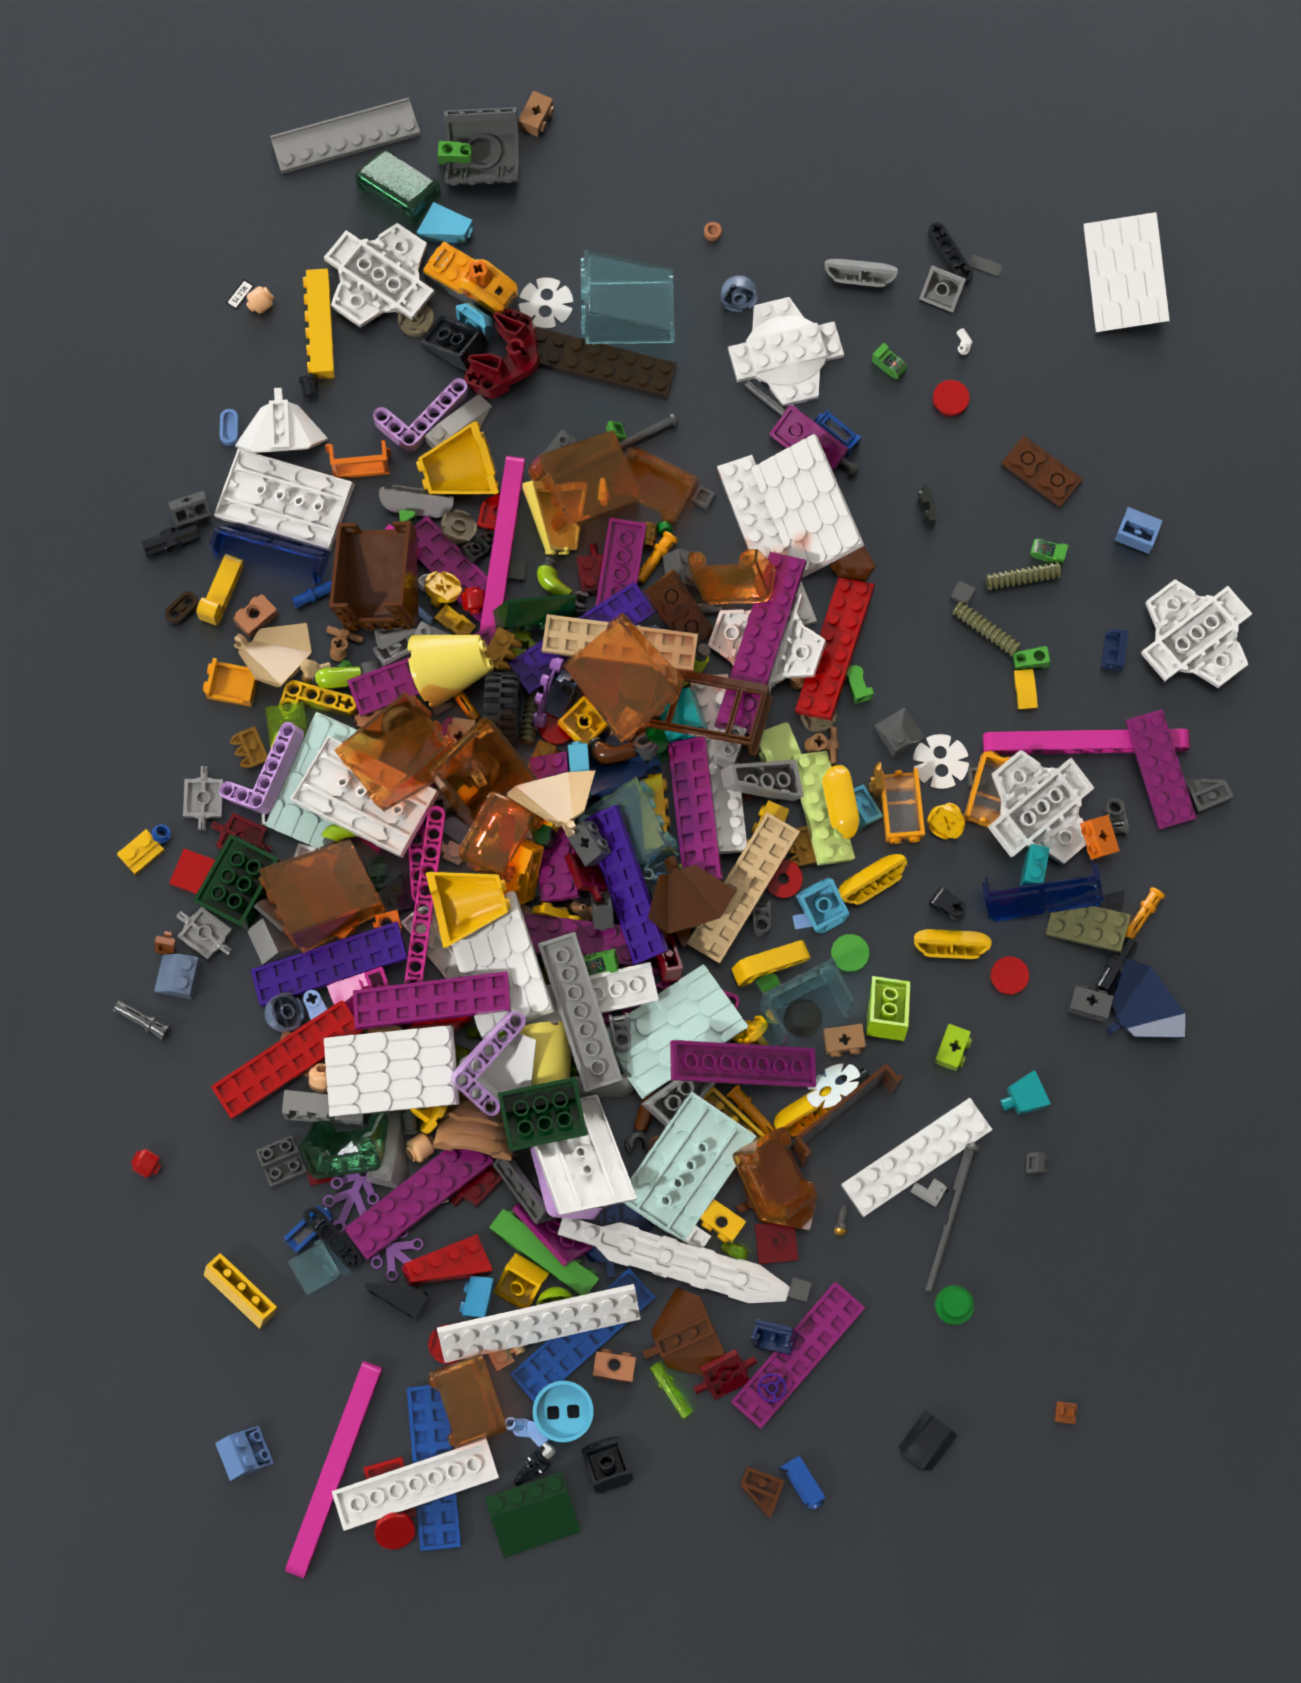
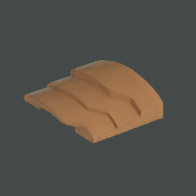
M470 1100L459 1101L458 1105H448L444 1116L440 1118L433 1148L449 1151L453 1149H467L492 1155L491 1158L511 1161L513 1151H509L501 1107L496 1115L490 1116L482 1112ZM489 1103L486 1104V1110H491L493 1108V1105Z

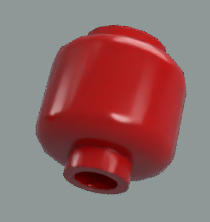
M479 586L465 588V592L461 593L463 610L470 611L471 615L482 613L481 609H483L485 591L480 589Z
M148 1149L138 1150L130 1162L132 1170L144 1178H148L152 1174L156 1175L161 1167L158 1164L159 1156Z

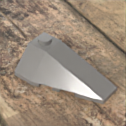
M476 395L425 435L426 444L433 449L472 422L478 421L482 426L492 405L481 395Z
M397 1110L396 1113L392 1114L389 1111L381 1112L366 1182L395 1189L407 1180L408 1163L405 1151V1135H402V1131H404L403 1118L401 1117L402 1110Z

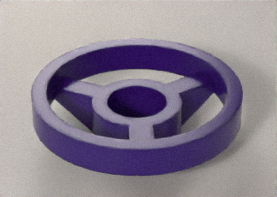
M777 1374L765 1375L758 1384L759 1395L767 1402L781 1400L786 1392L785 1381ZM769 1376L779 1378L776 1382H769L767 1385L761 1383L763 1379ZM782 1381L784 1392L780 1398L776 1399L777 1385ZM774 1385L776 1387V1390L774 1392H770L768 1390V1386ZM760 1386L766 1388V1392L772 1395L773 1400L766 1399L762 1395Z

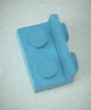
M864 784L854 788L859 813L857 831L883 817Z

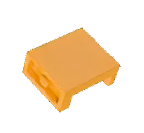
M213 658L212 663H209L207 674H209L208 681H205L203 686V692H205L207 699L252 707L258 680L254 678L249 668L218 662L216 658Z

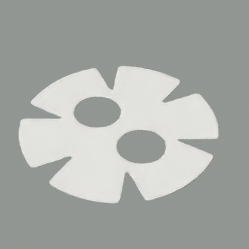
M539 278L536 280L538 289L532 283L526 285L521 292L520 298L530 302L520 303L519 308L521 313L530 317L536 315L533 320L535 326L552 328L556 326L554 316L561 323L569 317L572 308L563 304L573 302V297L567 286L556 291L560 284L559 280ZM543 289H551L553 291L552 299H542L541 291ZM541 306H549L552 310L551 315L542 317L539 314Z
M937 734L927 737L930 748L923 743H919L913 755V760L924 762L914 766V768H918L919 779L925 783L933 776L931 787L939 789L955 786L952 775L962 780L968 771L969 763L958 761L968 757L965 747L958 740L949 747L951 740L949 735ZM937 746H943L947 751L946 756L942 759L934 756L933 751ZM939 764H944L948 767V774L944 777H940L935 773V768Z
M843 1064L833 1065L825 1069L826 1077L818 1074L816 1076V1087L808 1088L809 1090L817 1089L807 1094L809 1103L818 1107L825 1100L823 1108L835 1106L841 1101L840 1094L847 1096L857 1088L859 1082L850 1081L860 1077L858 1069L851 1064L843 1071ZM840 1075L847 1076L845 1083L842 1085L835 1084L837 1077ZM830 1086L832 1090L827 1096L822 1097L819 1095L823 1087Z

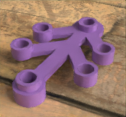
M556 657V659L552 658L549 669H552L551 676L543 674L541 677L540 685L544 686L543 694L537 692L534 703L538 704L537 713H534L532 719L536 729L539 727L544 728L548 693L556 680L554 679L555 674L561 673L565 659Z
M366 1163L356 1165L353 1173L343 1177H334L330 1183L333 1189H339L343 1184L354 1181L352 1188L333 1196L327 1195L323 1198L322 1202L325 1207H332L334 1203L347 1199L338 1220L332 1222L334 1226L336 1224L342 1225V1230L339 1231L342 1235L346 1232L344 1230L346 1227L345 1222L354 1202L359 1216L366 1212L359 1193L362 1184L368 1195V1204L375 1205L379 1201V1196L374 1193L371 1183L366 1182L369 1165ZM364 1169L366 1176H360L359 1171ZM336 1179L340 1181V1186L338 1187L333 1185V1181ZM374 1195L376 1202H370L369 1197ZM326 1198L332 1199L331 1205L325 1203Z
M407 1230L406 1234L403 1236L401 1235L399 1238H406L409 1234V1231ZM415 1238L413 1241L391 1243L385 1247L388 1268L386 1277L389 1281L394 1282L398 1279L395 1257L403 1264L411 1261L400 1250H422L424 1243L420 1238ZM420 1241L421 1247H414V1243ZM380 1252L371 1260V1265L374 1269H380L383 1266ZM378 1259L381 1261V1264L379 1266L373 1265V1262ZM390 1272L396 1273V1277L394 1279L389 1278Z

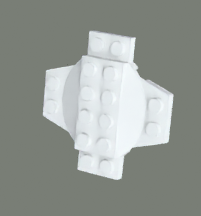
M398 223L379 234L375 240H360L346 230L324 256V260L338 269L340 284L337 286L331 308L360 328L383 313L401 312L413 320L434 294L432 288L420 281L418 272L427 243Z
M790 297L754 305L752 332L746 339V343L728 347L737 383L751 379L767 383L782 407L818 399L821 368L824 367L826 361L844 357L835 322L818 325L805 319Z
M1175 579L1146 601L1145 604L1156 632L1155 642L1144 649L1141 654L1165 682L1179 672L1194 673L1215 687L1220 688L1248 666L1241 645L1237 642V633L1239 630L1238 626L1251 617L1252 613L1229 586L1215 596L1206 595L1205 597L1196 595L1195 591Z
M801 594L796 595L768 683L769 695L772 686L775 687V684L786 678L815 677L826 645V640L803 626L798 616L804 598ZM720 610L710 637L709 648L731 662L732 666H734L751 610Z
M1020 750L992 773L1002 802L1001 815L988 828L1010 857L1016 855L1025 846L1029 847L1030 844L1050 847L1049 857L1062 865L1086 845L1080 823L1084 821L1079 816V807L1082 805L1081 799L1092 791L1094 787L1072 758L1068 759L1058 768H1043L1040 766L1041 763Z

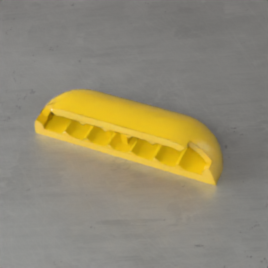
M835 765L830 767L822 778L829 819L833 829L836 828L843 838L850 839L855 835L859 826L856 798L849 770L843 765Z
M892 854L879 859L845 880L838 889L840 897L846 903L856 905L862 904L903 877L902 873L905 865H907L906 857L901 854Z
M927 929L921 930L914 935L915 947L927 957L976 959L989 950L992 944L991 939L987 935L975 931Z
M823 1087L819 1095L822 1097L827 1096L832 1090L831 1087ZM806 1094L782 1109L774 1119V1126L781 1135H791L794 1137L802 1133L832 1107L823 1108L825 1100L818 1107H815L809 1103Z

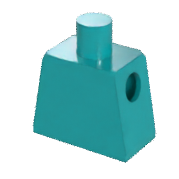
M1035 1070L1009 1086L1007 1089L1009 1097L1000 1100L1004 1111L1014 1107L1018 1115L1045 1109L1051 1104Z

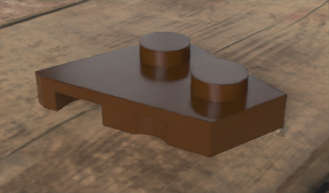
M747 1466L740 1486L766 1516L771 1518L785 1481Z

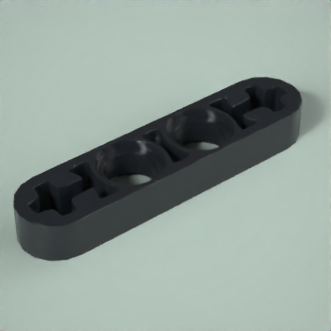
M939 222L932 223L928 231L929 238L950 271L960 277L962 272L965 275L968 274L967 278H963L966 279L965 285L969 284L973 278L971 267L944 225ZM934 229L940 230V234L933 233ZM949 243L951 245V248L949 250H944L941 247V244ZM957 257L960 259V263L954 265L950 259Z
M310 1207L306 1209L303 1214L306 1224L345 1266L351 1269L359 1267L362 1262L360 1253L329 1219L317 1208ZM311 1212L314 1214L317 1212L316 1218L321 1222L319 1225L314 1220L309 1221L311 1218L309 1214ZM330 1226V1235L323 1236L321 1234L322 1227ZM337 1240H343L344 1247L342 1250H335L334 1243ZM348 1252L352 1256L356 1255L354 1258L356 1262L354 1264L348 1263L350 1259L344 1253Z

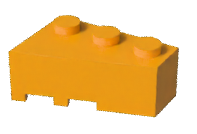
M527 839L514 843L500 879L505 881L507 891H503L504 895L514 891L519 905L534 900L544 850L543 846Z

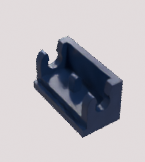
M1110 628L1109 631H1106L1101 668L1122 671L1125 663L1129 630Z
M756 1319L751 1337L754 1340V1347L792 1355L798 1338L794 1328Z

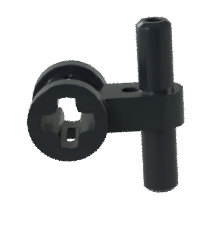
M536 1450L524 1461L526 1465L517 1473V1477L514 1479L515 1485H521L522 1482L527 1481L534 1474L537 1477L540 1476L551 1466L549 1462L542 1458L539 1450Z

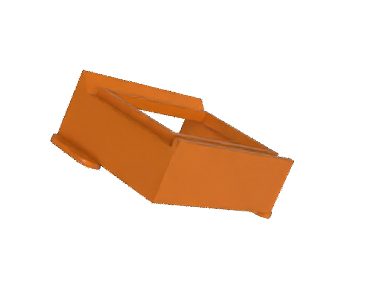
M382 440L383 455L335 459L333 444L325 445L326 452L330 454L333 476L341 479L389 474L388 457L391 456V449L386 448L385 440Z

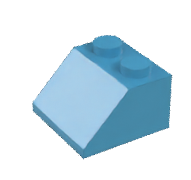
M471 1276L470 1281L466 1280L464 1292L467 1295L465 1301H461L459 1312H463V1318L474 1320L488 1316L495 1285L493 1278Z

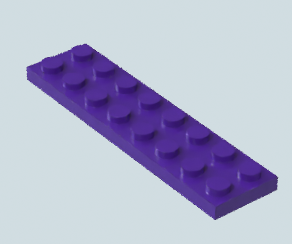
M633 582L578 618L637 626L655 615V611L636 583ZM542 640L517 656L516 659L509 661L508 664L513 672L520 675V683L528 695L542 687L540 680L543 674L551 676L552 669H549L552 658L556 659V657L565 659L564 670H569L586 658L542 653Z
M613 805L585 818L584 821H592L597 825L599 833L607 841L608 847L612 852L599 865L633 964H640L669 951L663 932L648 919L652 900L619 805Z
M394 922L253 968L251 973L259 1004L261 1007H264L272 997L280 993H291L292 995L290 996L295 997L304 994L308 990H316L381 966L384 968L408 960V955L399 923Z

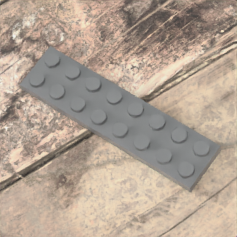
M572 932L538 943L585 1093L623 1081L576 933Z

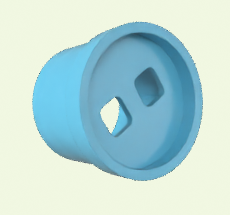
M557 1381L547 1385L539 1392L534 1401L533 1419L536 1427L545 1437L556 1442H570L578 1439L588 1430L593 1419L594 1409L589 1394L581 1386L570 1381ZM569 1405L579 1406L580 1416L578 1418H568L567 1407ZM549 1406L559 1407L558 1419L549 1420L547 1418V1408Z

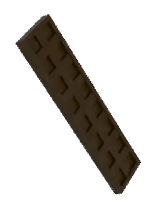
M536 327L539 366L667 399L677 366L676 362Z

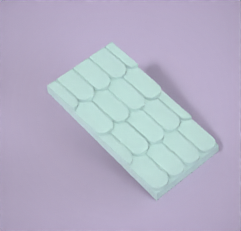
M318 712L315 713L265 826L320 849V846L323 847L324 845L322 843L324 837L321 834L326 827L333 823L299 807L290 798L327 736H330L378 761L387 742ZM343 840L341 843L337 842L336 847L332 848L333 854H329L336 856Z
M704 964L659 993V1001L643 1004L629 1013L631 1047L628 1051H617L613 1045L610 1027L606 1029L618 1066L642 1100L671 1081L670 1041L727 1043L749 1027ZM625 1038L617 1040L620 1045H625L628 1042Z
M691 1092L630 1178L637 1199L625 1202V1204L681 1243L684 1242L752 1144L756 1135L694 1092Z

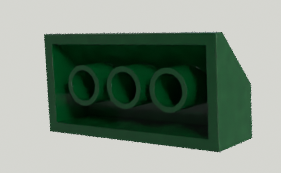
M576 594L508 599L493 610L496 629L500 627L510 633L520 630L522 633L533 631V629L545 631L547 614L573 618Z

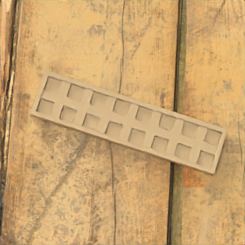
M547 614L542 653L693 672L698 634Z
M766 812L724 881L725 884L736 890L723 915L720 919L697 926L687 945L721 964L800 834V831Z

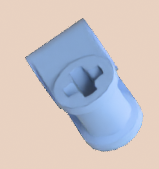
M308 990L305 992L303 1001L312 1020L326 1011L327 1007L317 991ZM309 996H313L314 998H316L315 1004L307 1002L310 1000Z

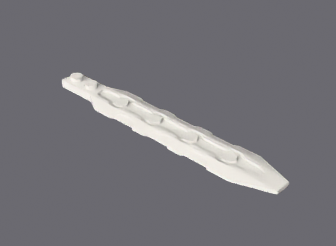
M562 1218L557 1234L595 1246L611 1262L652 1272L654 1275L664 1278L670 1277L690 1283V1286L703 1290L705 1288L746 1303L785 1302L790 1288L759 1264L742 1259H733L717 1254L710 1249L697 1248L678 1242L677 1239L667 1236L661 1237L621 1222L601 1227L578 1219Z

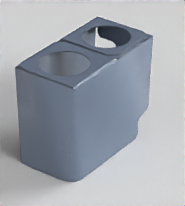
M562 669L548 693L546 711L549 714L561 718L570 709L576 699L580 676ZM571 678L577 680L576 683H570L568 681H570ZM564 685L570 686L573 689V694H565L562 687Z

